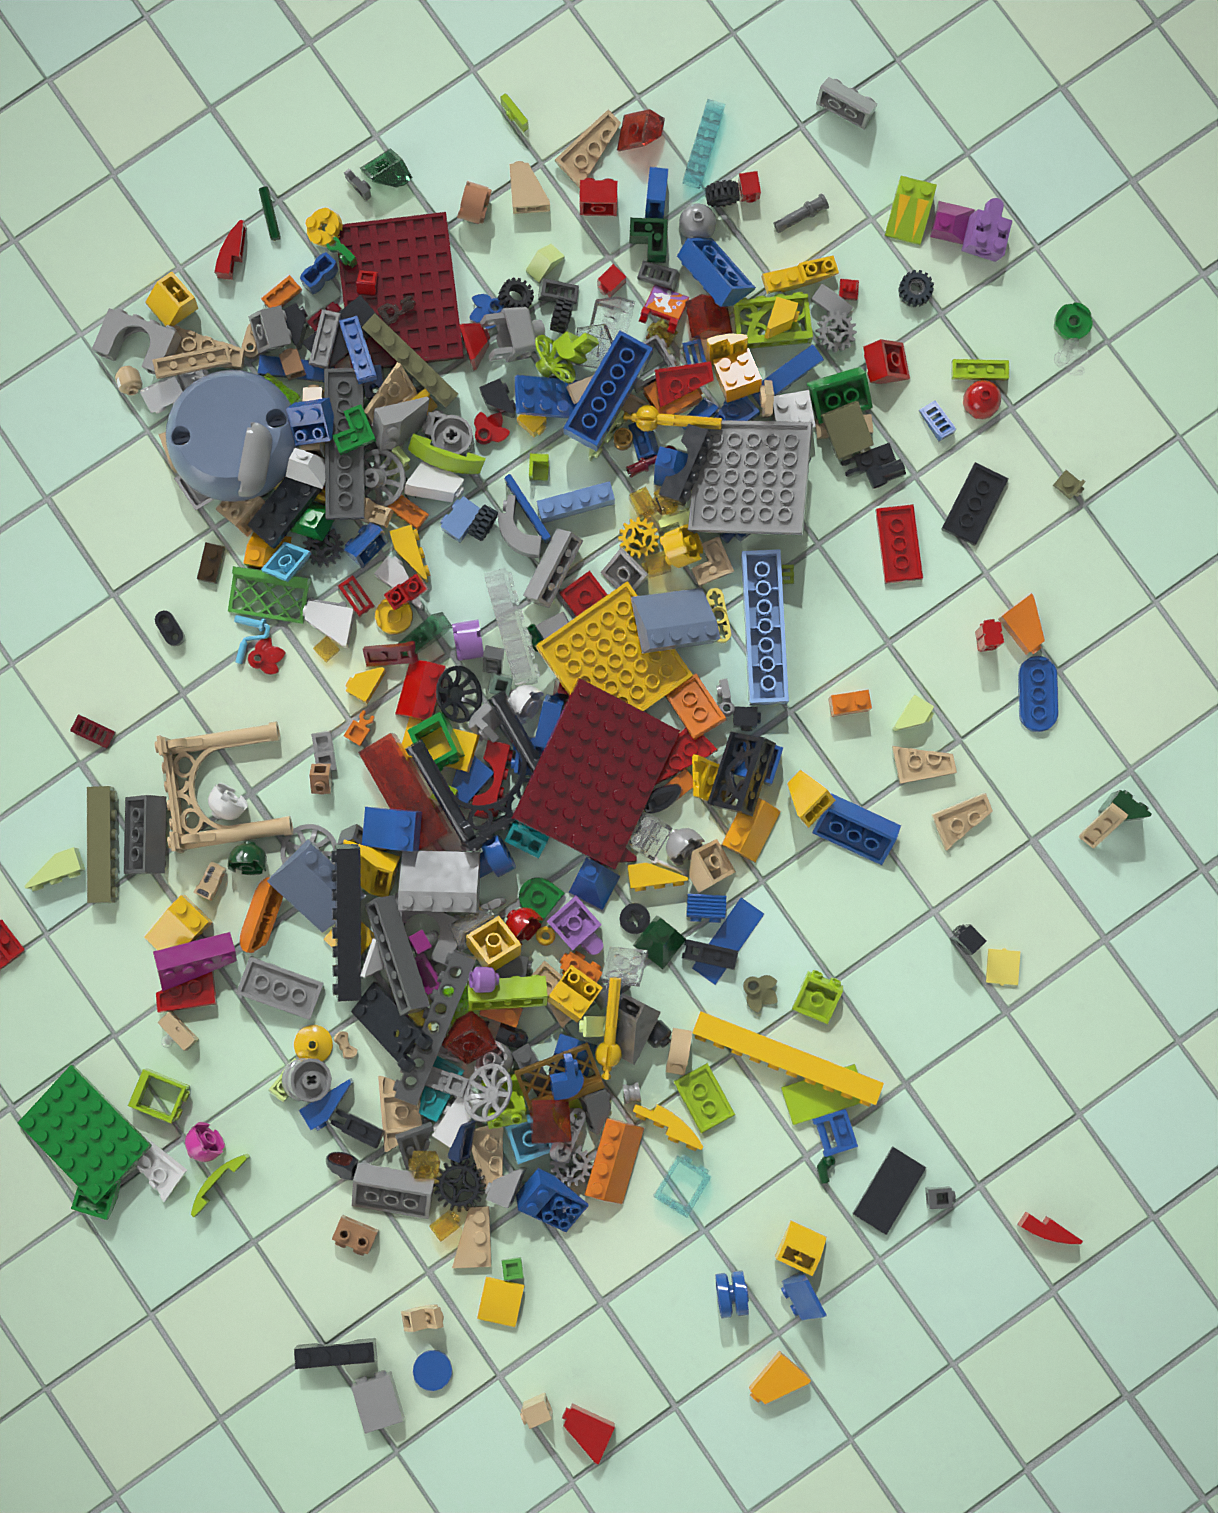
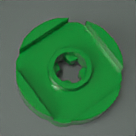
M1077 302L1063 305L1054 318V329L1062 338L1073 342L1084 338L1093 326L1090 310L1085 305ZM1069 318H1076L1078 325H1071Z

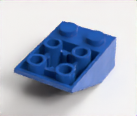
M539 1168L516 1194L518 1211L564 1232L569 1230L589 1206L587 1202L557 1177Z

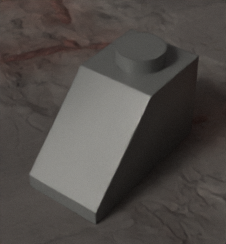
M600 1089L579 1098L582 1110L586 1115L585 1119L588 1129L596 1135L601 1132L611 1110V1096L608 1090Z

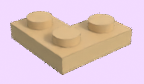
M720 537L702 543L708 562L691 569L699 587L734 572Z

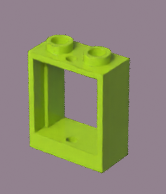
M145 1068L141 1072L128 1106L168 1123H174L182 1115L183 1109H181L183 1101L186 1102L189 1098L191 1091L188 1089L190 1085ZM152 1077L181 1089L171 1115L141 1103Z

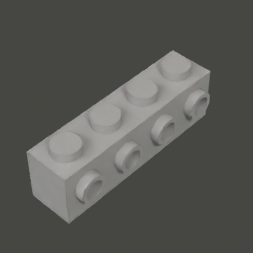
M557 528L523 596L535 604L550 608L583 540L572 532Z

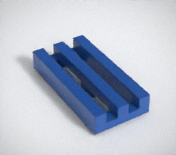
M701 339L682 343L687 365L691 364L687 346L691 348L694 364L698 363L695 344L698 345L701 361L706 362Z

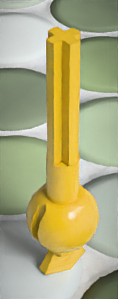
M650 405L640 407L637 413L632 412L629 414L624 412L623 416L625 422L628 420L636 422L637 427L646 432L655 430L658 425L687 427L690 424L704 429H722V418L659 414L658 410Z
M610 977L604 1042L600 1043L595 1051V1059L602 1065V1070L604 1071L601 1078L605 1080L611 1079L610 1071H612L613 1066L620 1062L622 1057V1050L615 1043L621 978Z

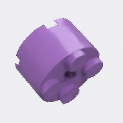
M479 620L452 624L458 661L483 657L484 650Z

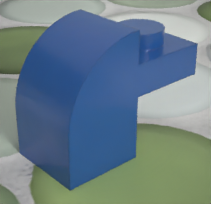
M571 1053L563 1054L565 1072L550 1074L554 1101L573 1097L583 1086L584 1077L581 1070H578L577 1059L573 1060Z

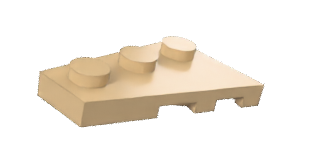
M398 362L364 410L371 426H373L375 408L410 401L418 394L403 366Z
M983 793L931 814L944 849L947 851L957 840L965 836L971 828L979 824L993 810L986 793Z
M489 1206L469 1207L452 1268L491 1267Z

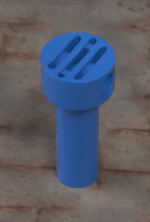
M497 834L482 843L480 878L492 872L497 877H501L516 869L512 855L500 835Z

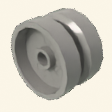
M456 415L443 416L436 421L432 428L431 438L433 446L465 457L467 452L471 453L473 450L474 437L469 423L462 417Z
M299 1058L293 1060L286 1066L282 1075L284 1091L289 1097L297 1101H318L328 1093L331 1087L332 1077L330 1070L325 1063L318 1059Z

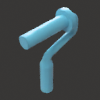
M239 615L235 616V623L259 628L261 632L265 630L264 635L243 638L239 645L235 663L243 664L247 641L266 639L269 636L270 626L266 624V619L262 618L260 621Z

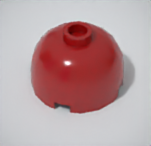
M980 380L974 382L963 395L964 409L976 419L992 417L1001 405L1002 396L1000 389L990 381Z
M524 907L510 911L506 917L505 924L520 944L523 945L521 941L524 939L529 941L537 933L542 925L539 923V920L543 921V918L533 909Z

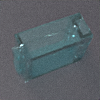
M683 1154L682 1156L677 1155L654 1192L653 1197L687 1218L711 1179V1175L708 1174L710 1170L702 1165L695 1166L692 1164L693 1160ZM679 1162L703 1177L687 1206L662 1192Z

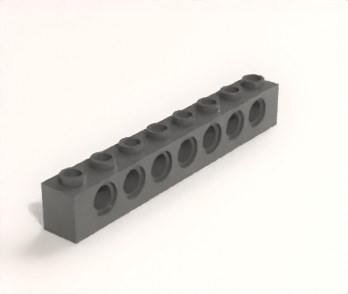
M453 949L452 953L448 952L444 962L447 964L445 971L441 970L437 982H440L437 990L433 989L429 999L432 1000L430 1008H425L422 1016L425 1019L422 1026L419 1025L432 1038L433 1043L427 1050L422 1049L415 1043L408 1052L412 1060L420 1058L424 1061V1064L420 1067L415 1066L410 1073L402 1069L400 1070L403 1073L401 1079H397L393 1087L395 1098L417 1106L468 981L469 974L475 964L476 957ZM457 967L461 970V974L459 976H452L450 970ZM449 985L453 987L454 991L451 994H445L442 991L443 988ZM438 1004H444L446 1010L440 1013L435 1010V1007ZM436 1022L439 1027L437 1030L432 1031L428 1028V1024ZM412 1076L417 1081L415 1084L409 1085L405 1080Z

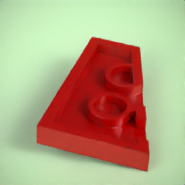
M711 361L654 370L660 408L714 381Z
M209 972L167 990L156 992L157 1012L164 1013L217 1004L214 972Z

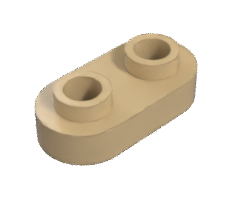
M249 324L241 348L246 351V358L256 359L261 353H258L251 324ZM250 345L254 346L252 350H248Z

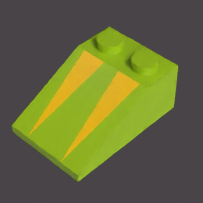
M901 175L884 236L920 245L937 184Z

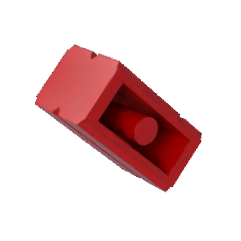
M989 619L984 620L980 624V627L975 631L976 640H978V651L996 650L1004 643L1003 634L1001 633V622Z

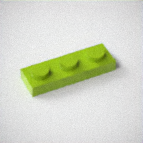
M952 359L951 379L1008 381L1009 360Z

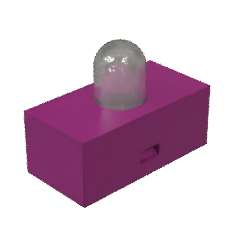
M420 930L409 936L410 946L416 956L429 951L432 947L431 943L438 940L439 933L436 930H430L427 933Z

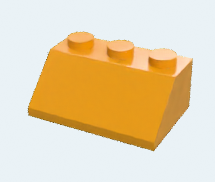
M758 798L753 817L741 813L736 814L721 846L756 862L781 811Z

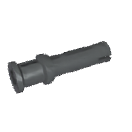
M821 193L816 199L810 202L806 201L803 207L773 222L776 231L780 233L807 217H814L816 213L823 209H829L827 199Z

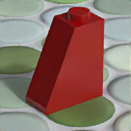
M572 1403L570 1408H565L562 1419H564L563 1426L589 1457L599 1465L615 1429V1423Z

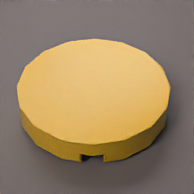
M383 599L376 608L375 620L383 632L390 635H398L405 632L411 626L413 611L409 603L394 611L387 599Z

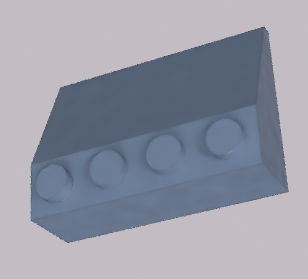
M702 588L631 597L642 654L712 644L720 639L717 620Z
M307 839L267 882L322 933L335 924V920H332V908H335V901H332L331 890L335 889V882H332L331 870H335V864ZM361 889V900H362V899L366 896V894H365L364 891Z

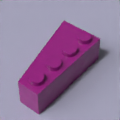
M230 932L153 951L162 991L237 961Z

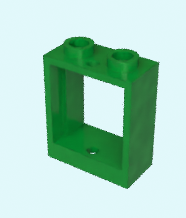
M438 712L407 731L412 742L415 743L442 727L451 751L434 760L441 772L444 769L443 767L459 762L460 758L465 756L449 719L443 713Z

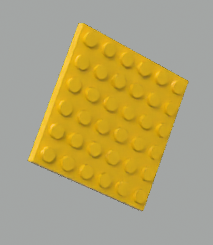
M628 581L538 643L535 647L569 695L577 679L581 678L644 711L693 676V674L675 649L642 654L631 597L638 595Z

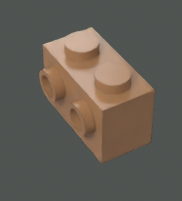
M342 1215L332 1240L335 1241L337 1246L346 1248V1246L351 1247L354 1253L364 1256V1253L367 1255L370 1253L379 1230Z

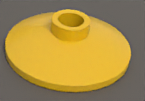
M309 1025L302 1028L294 1040V1050L299 1058L318 1059L323 1062L329 1057L333 1048V1040L330 1033L319 1025ZM310 1041L316 1043L315 1048L309 1047Z

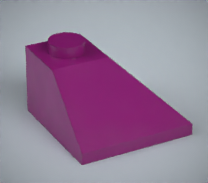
M938 201L930 237L963 245L969 216L974 213L975 209Z

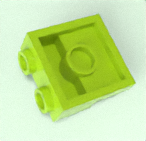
M817 970L807 971L792 1010L828 1024L843 992L841 981L836 978H830V980L824 978L823 974Z

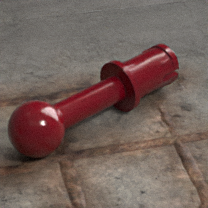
M672 445L665 446V448L677 450ZM657 455L647 460L642 457L640 461L627 466L626 471L628 475L632 478L644 471L648 472L649 467L655 464Z

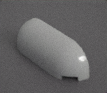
M251 422V428L248 427L246 431L238 474V481H241L240 490L238 491L240 497L256 495L262 490L266 482L273 442L272 435L265 426L255 422Z

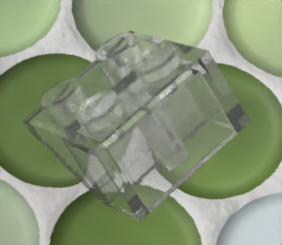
M643 811L627 847L654 861L673 828L661 819Z

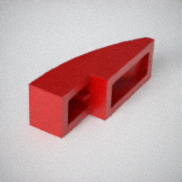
M239 220L220 249L214 271L219 279L233 280L235 262L242 263L247 228L244 220Z
M1025 1211L1017 1224L1030 1233L1050 1241L1065 1244H1082L1083 1242L1047 1216L1041 1222Z

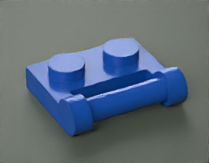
M846 1109L812 1119L813 1124L817 1127L824 1148L822 1152L825 1157L858 1147ZM826 1121L830 1123L837 1145L831 1148L823 1123Z

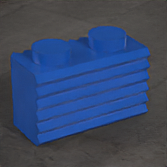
M687 894L686 917H690V921L702 922V918H708L709 922L721 923V919L726 918L727 896Z

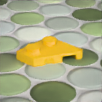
M694 754L692 756L693 796L708 801L720 764Z

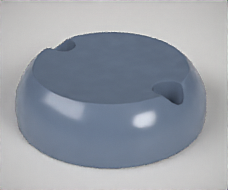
M225 370L201 377L180 394L168 416L166 445L174 468L190 487L212 499L236 502L253 499L267 493L285 478L289 458L295 448L299 449V445H295L286 408L291 403L272 382L251 372ZM251 422H255L265 426L272 435L273 442L266 482L262 490L256 495L240 497L238 491L240 490L241 481H238L244 441L247 428H251Z

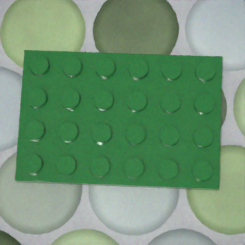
M70 1065L17 1122L95 1205L99 1204L152 1146L74 1065Z

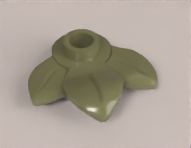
M763 975L759 978L754 976L748 977L744 981L743 989L747 993L746 1001L753 1011L759 1013L762 1003L776 1004L778 1002L777 995L772 989L776 985L777 980L770 975ZM752 982L756 984V988L754 990H751L749 988V985Z

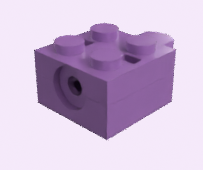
M992 198L985 204L984 211L977 209L969 216L961 251L994 262L1005 255L1012 220L1002 217L1004 208L1002 200Z
M577 896L572 898L547 920L572 951L581 944L589 954L595 955L601 952L603 942L594 931L602 924Z

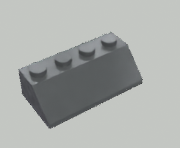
M141 795L125 797L124 874L165 873V849L167 846L166 796Z

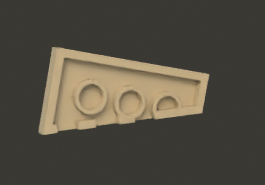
M609 109L555 159L557 165L579 188L580 180L588 177L621 125V122Z

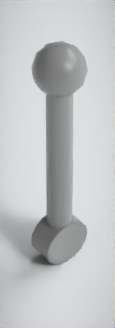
M309 597L307 599V602L309 600L341 607H347V604L344 601L336 603L330 601L316 600L313 597Z

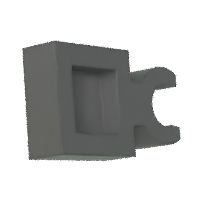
M347 169L344 172L347 181L353 185L354 189L365 201L372 197L370 185L365 180L361 181L358 176L356 177L351 169Z

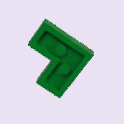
M361 404L343 411L350 429L333 435L340 455L376 441Z

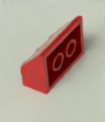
M422 660L410 663L395 714L421 721L435 715L438 705L436 685L440 675L447 669L446 666Z

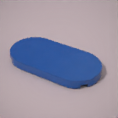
M1043 656L1030 657L1021 664L1018 671L1019 718L1022 724L1033 732L1048 730L1055 724L1058 718L1057 669L1049 659Z

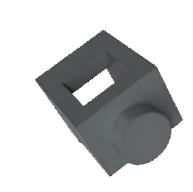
M925 1187L926 1206L928 1209L953 1208V1203L956 1202V1195L951 1187ZM939 1193L943 1194L942 1200L937 1199Z

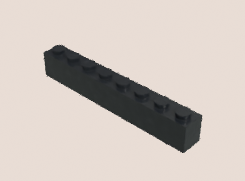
M358 844L335 845V851H331L332 863L335 862V870H331L332 882H335V889L331 890L332 901H335V908H332V920H335V927H332V939H335V946H332V957L335 958L336 965H332V976L336 977V984H332L333 996L336 995L338 1002L361 1000L360 846Z

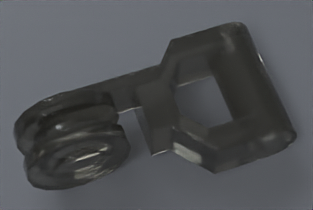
M408 296L400 301L399 304L402 306V310L399 309L397 304L391 305L386 303L380 306L377 310L383 322L389 326L398 320V316L411 310L416 305L413 296ZM389 308L395 311L394 316L391 318L386 311Z

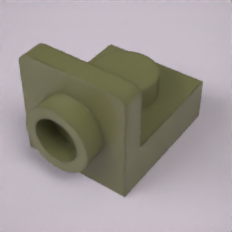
M1065 470L1053 486L1067 498L1071 499L1074 495L1078 497L1085 489L1083 485L1086 481L1078 480L1069 471Z

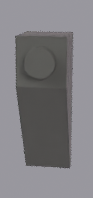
M530 1043L511 1053L520 1069L539 1062ZM541 1067L539 1073L548 1076L544 1067ZM525 1073L524 1076L530 1083L533 1074ZM537 1076L533 1085L542 1088L546 1079ZM549 1081L546 1089L549 1091H552L551 1081ZM533 1089L538 1097L540 1091Z

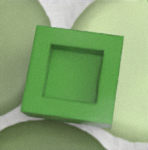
M521 1257L502 1260L504 1281L524 1278Z

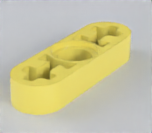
M712 588L707 592L706 598L711 607L715 606L714 600L709 598L712 596V593L720 596L717 599L718 605L722 604V607L717 606L712 611L713 613L715 611L723 612L724 618L721 621H717V624L726 623L722 627L723 631L728 633L725 635V639H722L720 636L717 642L726 643L731 637V629L724 595L720 589Z

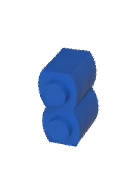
M327 252L321 254L316 258L312 266H309L302 272L300 276L302 285L312 295L316 294L324 287L326 281L336 276L339 270L338 265Z

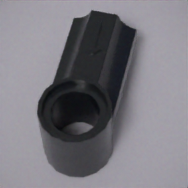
M901 459L882 466L879 464L865 471L872 489L887 484L888 481L906 475L905 466Z

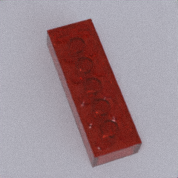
M389 733L358 752L390 809L422 812L419 851H423L452 833L435 801L430 798L431 794L395 733Z

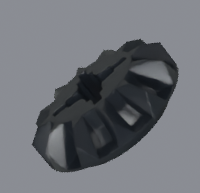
M629 904L620 913V924L630 934L642 933L650 923L649 911L641 904ZM632 910L636 916L643 915L638 920V927H636L634 922L626 921L632 917Z

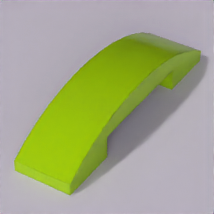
M416 434L412 435L408 450L419 459L450 472L480 474L486 458L467 452L465 457L430 445L431 439Z
M248 1153L226 1162L208 1177L194 1200L191 1211L193 1218L211 1201L205 1196L206 1193L228 1169L236 1172L250 1157Z

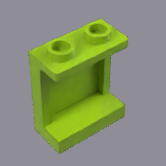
M515 1074L510 1075L512 1080L510 1101L497 1118L487 1122L489 1129L528 1122L525 1097ZM481 1080L482 1086L486 1087L484 1081ZM505 1082L501 1088L508 1092V1084ZM493 1106L489 1108L488 1116L496 1113Z

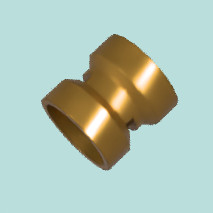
M619 428L614 433V446L620 451L628 450L632 445V433L627 428Z

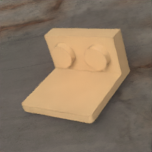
M260 496L245 501H221L216 510L248 537L253 530L247 524L265 501Z

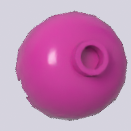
M196 1123L185 1138L188 1155L200 1162H209L216 1159L223 1153L222 1149L225 1147L220 1133L216 1129L213 1132L208 1128L210 1126L208 1123Z

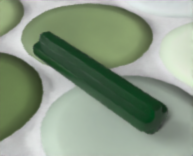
M267 186L260 187L259 194L269 235L272 241H276L281 236L270 191Z

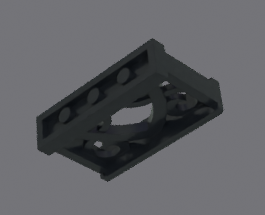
M731 731L707 803L719 809L753 817L776 743L764 737ZM744 742L746 743V751L745 748L742 747ZM751 742H752V743H756V746H755L754 749H752V744H751ZM745 762V767L748 770L746 777L736 785L734 771ZM730 797L728 801L724 802L725 798ZM735 799L738 800L736 806L731 805L735 801Z

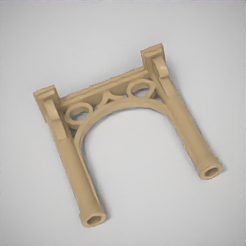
M277 721L269 722L268 725L172 740L161 735L156 736L155 750L164 758L162 771L164 774L166 773L167 780L164 781V788L169 795L167 809L171 811L172 819H169L172 832H169L170 837L167 838L168 847L173 852L184 853L185 850L283 834L284 836L293 835L291 816L231 826L219 825L203 813L195 794L197 771L207 756L220 749L280 740V730ZM205 750L196 760L192 755L188 754L189 752ZM186 757L189 758L193 766L188 773L183 774L180 771L179 762L182 758ZM177 775L182 778H189V781H185V785L181 790H179ZM180 798L185 799L188 805H193V808H188L182 813ZM191 812H195L200 817L198 826L194 829H190L187 826L186 818ZM204 823L216 828L215 830L199 832L203 828Z

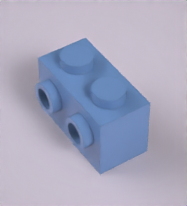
M464 496L454 502L451 513L449 515L446 514L440 522L442 524V531L459 543L468 534L475 515L481 509Z

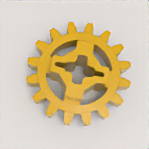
M637 517L636 522L630 519L629 525L623 524L625 530H619V533L623 535L618 537V541H623L619 547H625V551L627 553L630 552L632 558L634 555H637L638 559L641 558V555L647 558L648 552L654 553L652 547H658V543L655 542L659 540V536L655 535L658 529H652L654 523L647 524L646 518L643 522L640 521L639 517ZM638 526L644 527L646 530H642ZM631 529L632 534L630 537H628V539H626V535L628 531ZM636 533L639 537H642V544L638 539L635 540ZM651 538V543L647 547L646 540ZM632 546L637 547V548H639V550H635V549H633V548H631V547H632Z

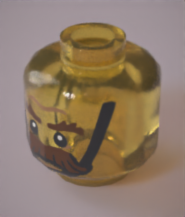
M661 488L657 489L653 493L654 497L651 503L660 515L673 514L679 508L678 504L662 498L659 495Z

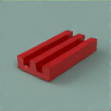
M353 575L338 585L359 617L375 607ZM351 581L354 582L358 590L366 599V601L369 604L368 606L364 605L360 597L352 588V586L350 585ZM345 585L363 608L361 611H359L343 588Z

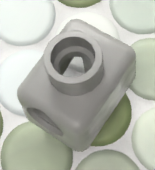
M527 307L503 308L500 313L484 315L480 321L481 327L497 326L498 335L496 340L500 348L492 350L489 354L490 361L505 359L506 362L527 359L536 350L535 339L537 336L545 335V327L542 320H532Z

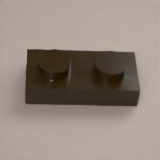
M205 542L197 580L217 584L225 551L224 546Z

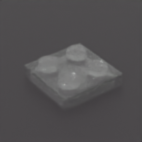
M610 946L601 976L602 983H609L610 977L621 978V985L640 987L648 957L647 950Z

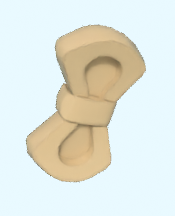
M344 1031L338 1032L334 1037V1042L339 1045V1049L343 1052V1058H354L358 1050L350 1046L348 1033Z

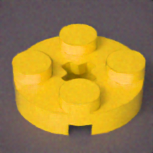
M326 207L316 210L305 222L310 241L322 247H326L327 243L330 246L335 244L336 242L333 240V237L335 236L339 239L340 236L338 234L343 227L341 217ZM324 224H327V226L325 227L326 231L322 230V226Z

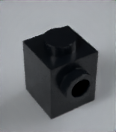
M734 706L733 728H741V731H752L753 728H756L757 724L761 723V712H757L758 707Z

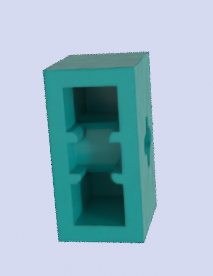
M514 820L504 841L539 859L549 837Z

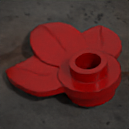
M479 412L474 419L476 428L475 439L481 445H487L492 441L501 442L510 434L508 429L502 427V413H495L486 417L484 413ZM486 433L488 437L483 439L481 434Z
M267 637L256 643L255 650L251 651L248 655V663L255 669H261L265 674H276L279 672L276 663L283 659L286 652L280 647L272 646V639ZM259 656L261 660L255 661L254 657Z

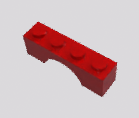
M491 740L487 741L483 759L493 768L494 781L488 791L474 796L472 805L490 804L503 797L504 788L501 786L503 780H507L509 769H506L508 761L511 762L513 750H510V745L496 741L493 743ZM488 809L492 812L493 819L494 817H498L499 810L493 811L492 809ZM477 810L473 816L487 820V814L484 811Z

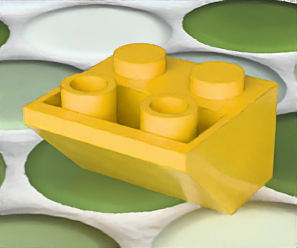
M170 272L156 282L145 301L146 305L165 327L166 325L173 327L199 309L195 297L173 272Z
M570 965L548 996L547 1001L578 1023L603 987Z
M790 1220L775 1258L813 1276L821 1259L827 1237Z

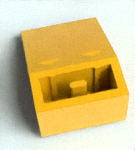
M347 840L343 841V844H357ZM358 844L360 846L361 887L369 894L379 897L389 896L395 883L400 857Z

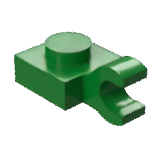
M334 236L333 240L336 242V245L331 247L327 243V249L332 253H339L340 256L338 258L344 265L349 264L352 268L358 264L356 257Z

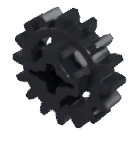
M334 528L328 531L323 541L314 540L310 537H306L308 541H303V545L307 546L304 549L311 552L309 559L312 558V565L318 562V567L321 568L325 564L328 568L330 562L335 565V559H341L339 552H344V549L340 546L344 545V542L338 541L341 535H335L336 530ZM329 537H332L335 540L336 545L329 542ZM325 543L327 545V548L325 547L323 548V550H321L320 546H323ZM311 549L317 551V557L312 554Z

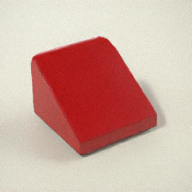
M359 270L356 282L357 293L375 295L378 272Z

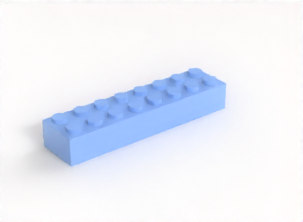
M781 550L742 551L741 565L749 706L787 704L789 696Z

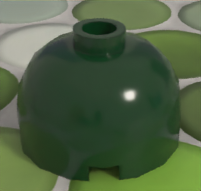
M245 841L244 844L233 848L228 858L227 867L235 873L236 869L241 870L243 875H260L263 870L265 872L267 870V856L265 851L257 846L255 842Z

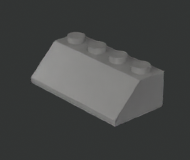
M358 1163L353 1180L351 1206L429 1219L435 1176Z

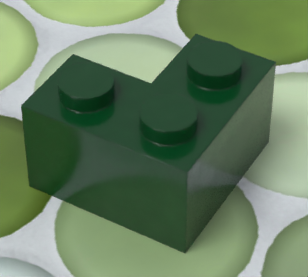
M630 217L629 244H648L647 262L666 263L668 219Z

